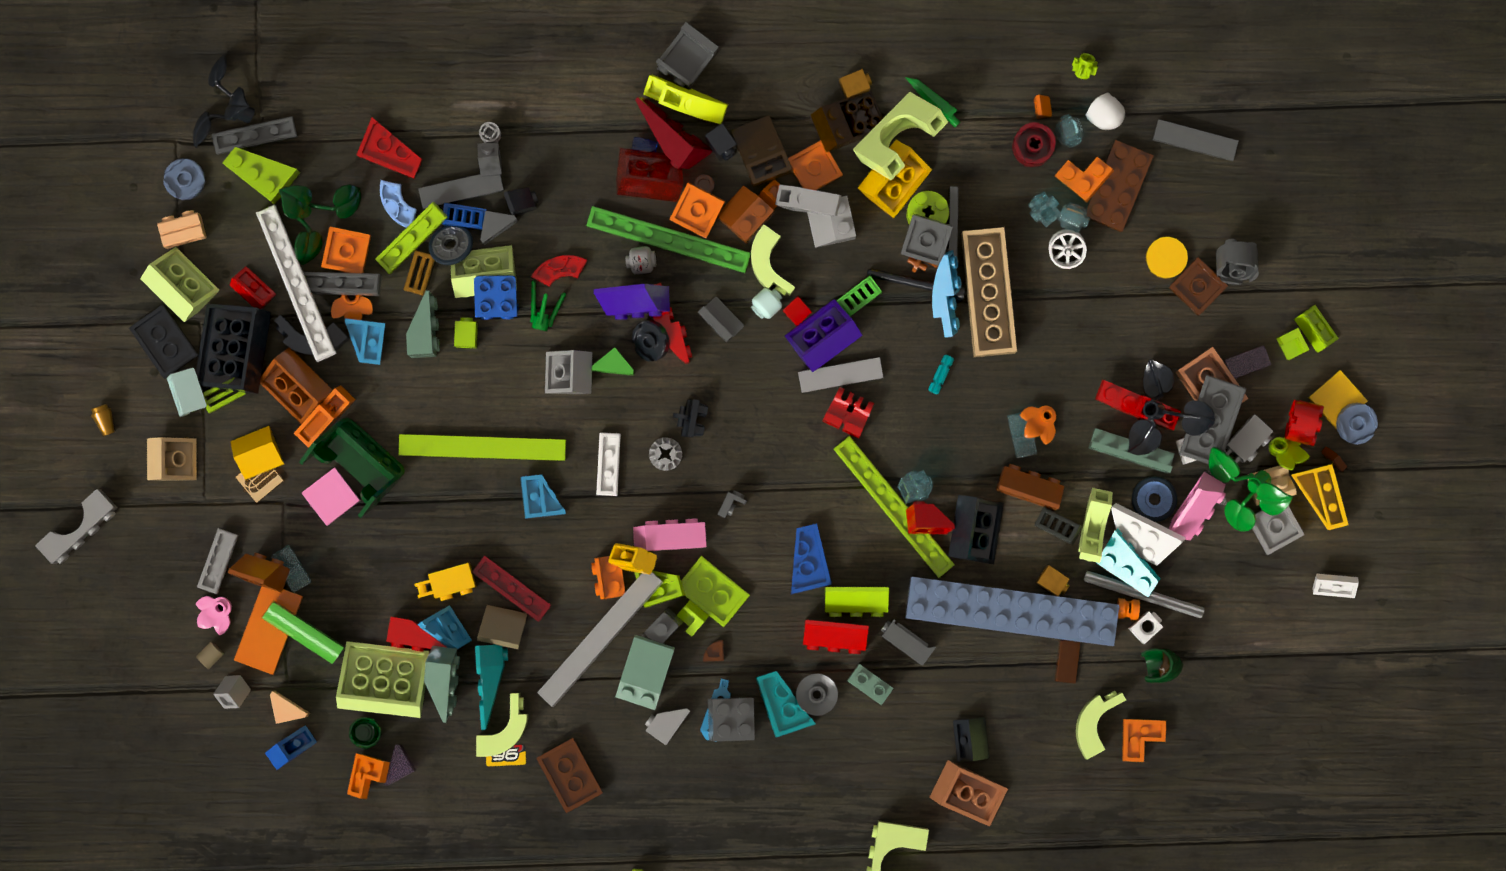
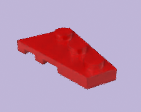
M373 117L371 118L357 156L415 179L422 159Z

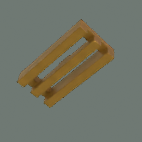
M415 250L404 291L424 296L435 261L430 254ZM421 256L422 260L414 287L410 288L418 257ZM428 258L430 260L421 290H418L426 259Z

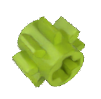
M1083 53L1080 55V58L1074 57L1072 71H1075V75L1078 78L1088 79L1090 74L1096 75L1098 62L1095 61V57L1091 54Z

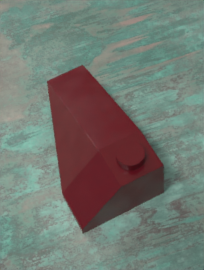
M637 97L635 99L664 154L671 160L670 164L677 169H690L712 153L713 150L696 135L692 134L691 136L681 130L683 125L672 119H667L668 114L648 98Z

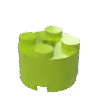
M923 191L911 199L906 212L909 225L913 213L925 217V213L922 211H926V209H930V213L933 214L929 216L930 219L943 223L947 222L949 207L946 199L940 194L933 191Z

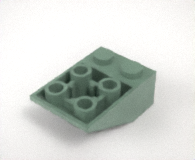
M425 291L406 333L407 355L411 358L437 357V352L440 351V341L435 331H439L438 318L434 316V310H438L437 298L430 291Z
M432 646L425 662L424 682L443 723H446L448 717L453 715V709L456 707L457 695H454L455 688L458 686L459 676H456V671L459 669L460 657L457 656V649Z

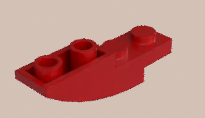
M670 307V312H662V316H656L653 319L666 329L669 335L670 350L682 362L688 364V358H691L692 354L690 346H685L683 338L687 337L685 326H680L679 321L671 323L670 320H673L674 316Z
M1102 380L1095 400L1131 416L1148 420V417L1143 413V407L1146 402L1151 401V398L1141 396ZM1163 404L1165 410L1181 413V411ZM1165 414L1161 419L1154 420L1156 425L1174 431L1179 417Z

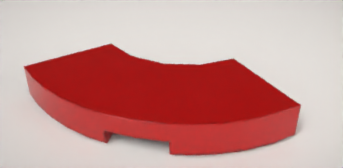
M574 255L558 256L542 263L531 277L548 287L561 277L570 276L578 279L587 260Z

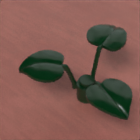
M347 184L338 188L333 197L335 206L332 207L310 203L312 193L305 186L292 185L279 189L285 215L291 219L297 218L307 229V232H300L295 240V255L301 265L314 259L321 251L323 245L321 234L317 231L311 232L310 226L304 220V218L310 216L311 208L336 210L339 218H348L355 213L360 204V187Z

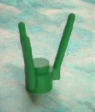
M532 281L531 328L548 331V326H553V321L566 293H562L548 319L549 315L544 314L548 294H544L540 313L537 312L536 314V282Z

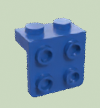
M485 275L474 278L475 317H481L484 320L493 319V317H501L502 319L517 317L519 308L516 297L515 276Z

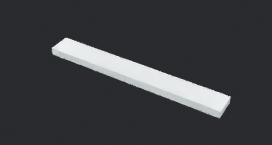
M276 205L256 212L315 360L319 362L335 355L336 351L300 263L296 259L294 248Z

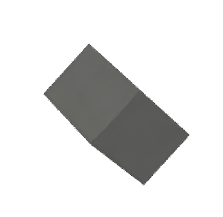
M485 211L480 240L486 245L517 223L518 220L514 215Z

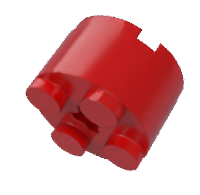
M1294 400L1288 415L1290 418L1286 424L1285 439L1314 446L1317 439L1315 432H1320L1322 427V420L1319 417H1322L1324 406L1302 400Z

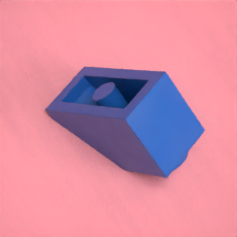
M305 725L275 744L265 754L276 770H278L316 744L317 741Z

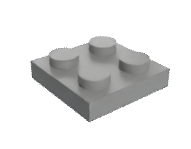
M1289 506L1278 515H1269L1262 510L1255 514L1256 524L1252 529L1267 555L1304 536Z

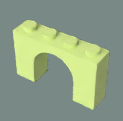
M909 92L858 143L853 151L863 164L892 180L905 167L899 155L889 148L892 139L901 131L909 128H919L935 136L948 121L939 108Z
M878 821V825H874L872 831L875 844L870 846L869 858L872 859L871 867L867 866L866 871H881V862L884 856L892 849L905 847L926 851L929 829Z

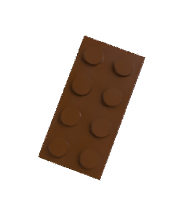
M1115 140L1106 160V164L1114 172L1091 197L1083 217L1122 233L1154 155Z

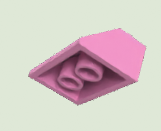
M1203 472L1172 518L1169 529L1186 537L1185 540H1191L1195 534L1198 536L1204 527L1202 524L1204 520H1209L1215 511L1214 505L1216 503L1220 504L1224 499L1226 493L1223 491L1226 484Z

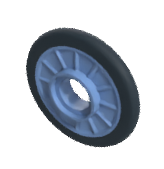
M1155 476L1141 480L1134 488L1132 505L1137 514L1153 522H1160L1170 517L1176 509L1177 493L1173 485L1166 479ZM1156 493L1159 495L1160 503L1158 505H1152L1149 502L1151 494Z

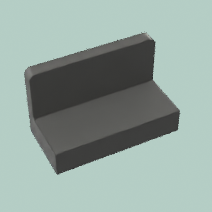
M717 297L698 311V314L726 343L744 327L742 322Z

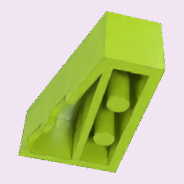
M237 147L223 161L226 167L274 205L281 198L279 189L290 186L300 174L295 168Z

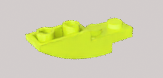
M653 74L649 75L643 95L659 101V104L718 124H722L728 104L696 90H688Z

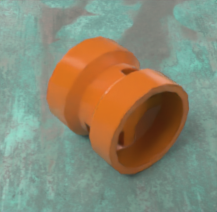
M1118 598V619L1128 617L1131 620H1138L1140 600L1126 601V599Z

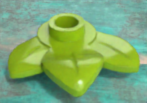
M1285 437L1274 438L1269 443V452L1276 457L1277 463L1285 469L1293 470L1295 463H1303L1310 457L1300 447L1301 443L1289 441Z

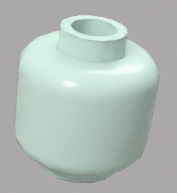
M764 288L752 299L753 305L751 308L761 319H770L782 308L780 301L782 296L775 289L771 291L768 288Z

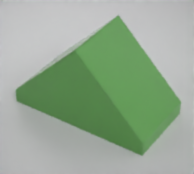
M615 347L592 366L593 372L634 375L632 367Z

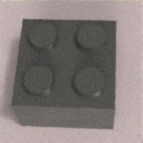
M754 698L708 699L709 741L755 740Z

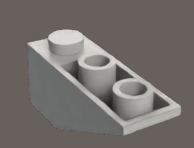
M779 185L775 205L793 211L837 216L841 195L795 186Z

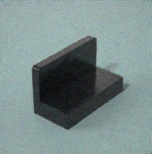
M985 717L953 720L957 762L989 759Z

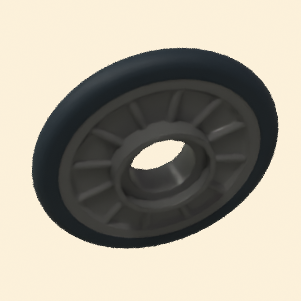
M447 225L440 228L433 234L429 242L431 257L443 265H454L463 261L470 254L473 247L471 233L465 227ZM455 241L456 245L453 248H446L448 242Z

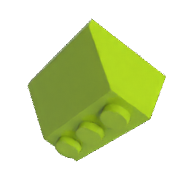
M825 587V612H829V617H842V612H850V617H863V612H871V617H883V612H888L889 587Z

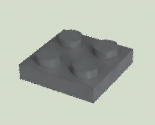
M913 213L901 254L939 266L944 256L953 225Z

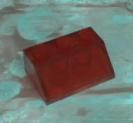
M620 148L616 177L617 195L678 202L683 187L682 168L677 169L670 164L671 160L664 153Z

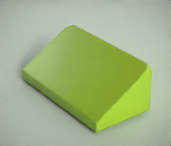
M1316 305L1294 319L1317 353L1339 339Z

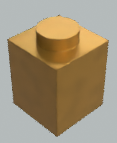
M863 69L839 78V83L846 99L870 91V85H872L869 74H864Z
M1049 565L1045 567L1036 581L1038 585L1055 596L1064 595L1070 586L1067 583L1069 578Z

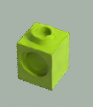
M460 318V321H455L454 346L456 348H477L478 323L473 322V318Z

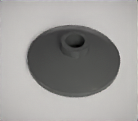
M811 674L799 683L796 698L803 711L819 716L828 713L834 708L838 699V690L835 683L828 676ZM814 691H820L821 696L819 698H814Z

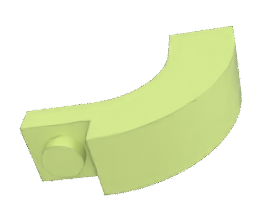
M763 224L752 244L751 262L754 274L764 288L770 289L774 284L776 286L774 289L781 295L785 296V294H788L790 296L795 287L773 271L769 259L773 248L781 236Z
M1092 488L1081 531L1079 559L1100 563L1104 532L1112 506L1113 492Z
M1113 691L1104 696L1106 699L1104 701L1100 695H1096L1082 708L1076 723V739L1085 759H1089L1105 750L1097 733V724L1104 712L1126 700L1122 692L1116 693V691Z
M510 693V719L503 731L494 735L476 736V757L501 754L513 747L522 737L527 726L528 714H520V710H524V697H520V693Z

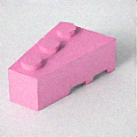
M685 519L686 523L678 524V520H665L666 524L658 525V521H646L645 526L633 527L634 547H641L647 551L706 547L705 522L698 523V519Z

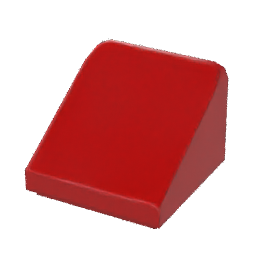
M796 297L783 310L796 326L812 313L799 297Z

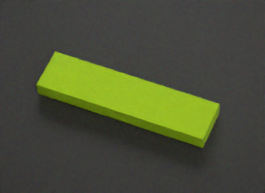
M432 202L375 260L388 274H391L448 216L435 202Z

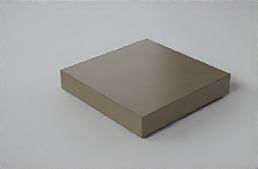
M487 605L477 641L518 649L527 620V613Z

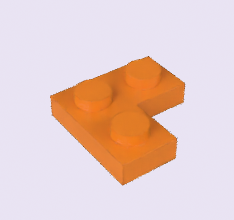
M1098 157L1084 172L1068 160L1055 177L1085 202H1088L1114 170Z
M1123 719L1122 761L1144 762L1145 741L1166 742L1165 720Z
M356 753L347 794L367 799L371 780L386 783L390 762Z

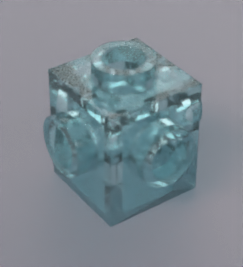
M1045 192L1034 196L1028 204L1032 210L1029 214L1036 222L1041 221L1045 227L1062 215L1057 208L1059 202L1053 195L1048 197Z
M924 470L909 472L905 477L901 478L898 484L906 504L916 500H926L933 487L931 478L926 475Z

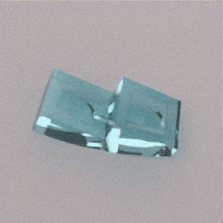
M1021 412L1007 415L1016 458L1037 454L1035 439L1024 437L1027 421L1021 418Z
M289 544L271 555V558L283 561V566L290 569L286 582L293 593L312 582Z

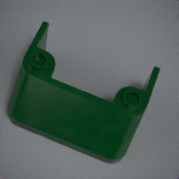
M348 418L341 419L317 438L299 461L303 465L313 456L324 464H329L335 460L364 486L360 496L366 503L358 514L360 518L382 500L405 472L400 462L359 425Z

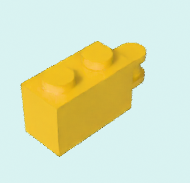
M470 563L428 574L429 580L414 584L419 591L418 598L434 594V598H440L441 601L453 598L452 594L460 592L461 596L472 593V588L477 587ZM430 583L432 591L427 592L425 584Z

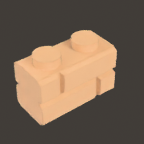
M194 210L183 212L182 217L174 218V216L164 217L162 222L157 223L163 247L166 249L207 238L202 217L198 212L194 213Z

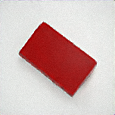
M247 266L238 272L230 282V286L255 308L263 309L276 295Z

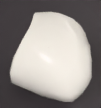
M1105 93L1091 103L1085 115L1098 128L1111 130L1122 124L1125 118V109L1115 97L1111 96L1110 93Z

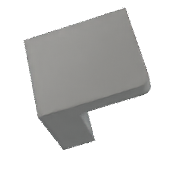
M241 675L225 676L213 695L224 709L240 708L251 689Z

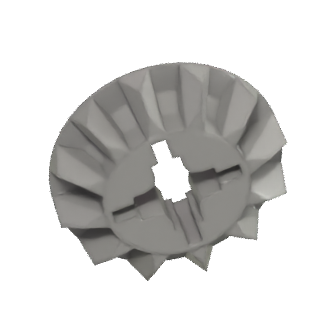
M660 438L650 447L649 458L657 469L663 471L672 470L681 462L682 449L674 439ZM659 447L664 448V450L673 448L669 453L672 461L667 458L658 460L662 455Z

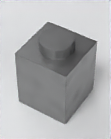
M498 142L477 144L481 176L502 174Z

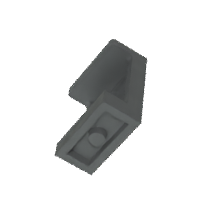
M685 22L677 37L660 59L656 60L657 70L665 76L668 74L674 78L673 82L676 85L690 89L717 54L719 47Z

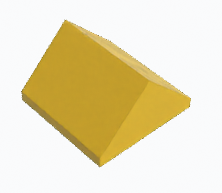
M270 426L230 441L233 458L245 480L284 465Z

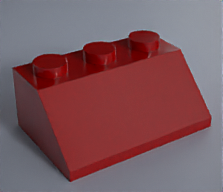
M805 620L803 645H807L809 650H819V646L828 647L827 651L840 652L841 648L849 649L848 653L861 654V650L866 651L869 626Z

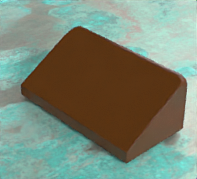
M1059 640L1055 681L1076 684L1080 642Z

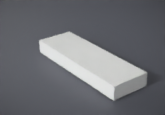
M600 433L596 495L618 496L621 434Z

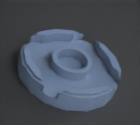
M177 159L171 162L165 170L163 179L167 192L180 200H191L197 197L202 192L206 183L202 167L190 159Z
M1357 402L1345 406L1338 414L1336 421L1337 432L1340 437L1348 443L1357 445L1370 440L1378 426L1377 415L1374 410L1366 404Z

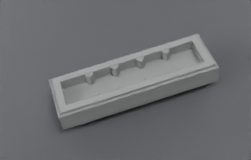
M218 528L198 582V588L218 594L239 535Z

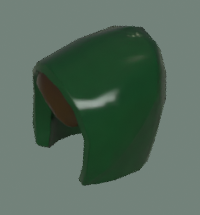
M1147 649L1141 653L1142 657H1145L1148 676H1145L1146 682H1169L1177 678L1182 672L1183 663L1180 657L1169 649Z

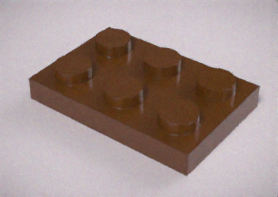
M574 738L536 758L566 813L603 793Z

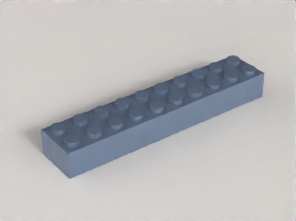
M910 577L905 618L1114 646L1119 605Z

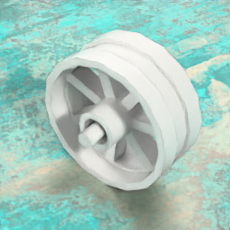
M1060 230L1049 241L1048 249L1051 260L1061 268L1071 269L1077 267L1086 257L1087 249L1084 238L1075 230ZM1072 235L1069 241H1065L1063 236ZM1060 237L1063 244H1054V242ZM1075 237L1081 241L1080 244L1072 245ZM1083 247L1081 255L1073 251L1074 249ZM1052 248L1059 249L1062 251L1059 252L1056 256H1054L1052 253ZM1063 255L1066 256V262H1061L1058 259ZM1073 255L1077 258L1075 261L1069 262V256Z

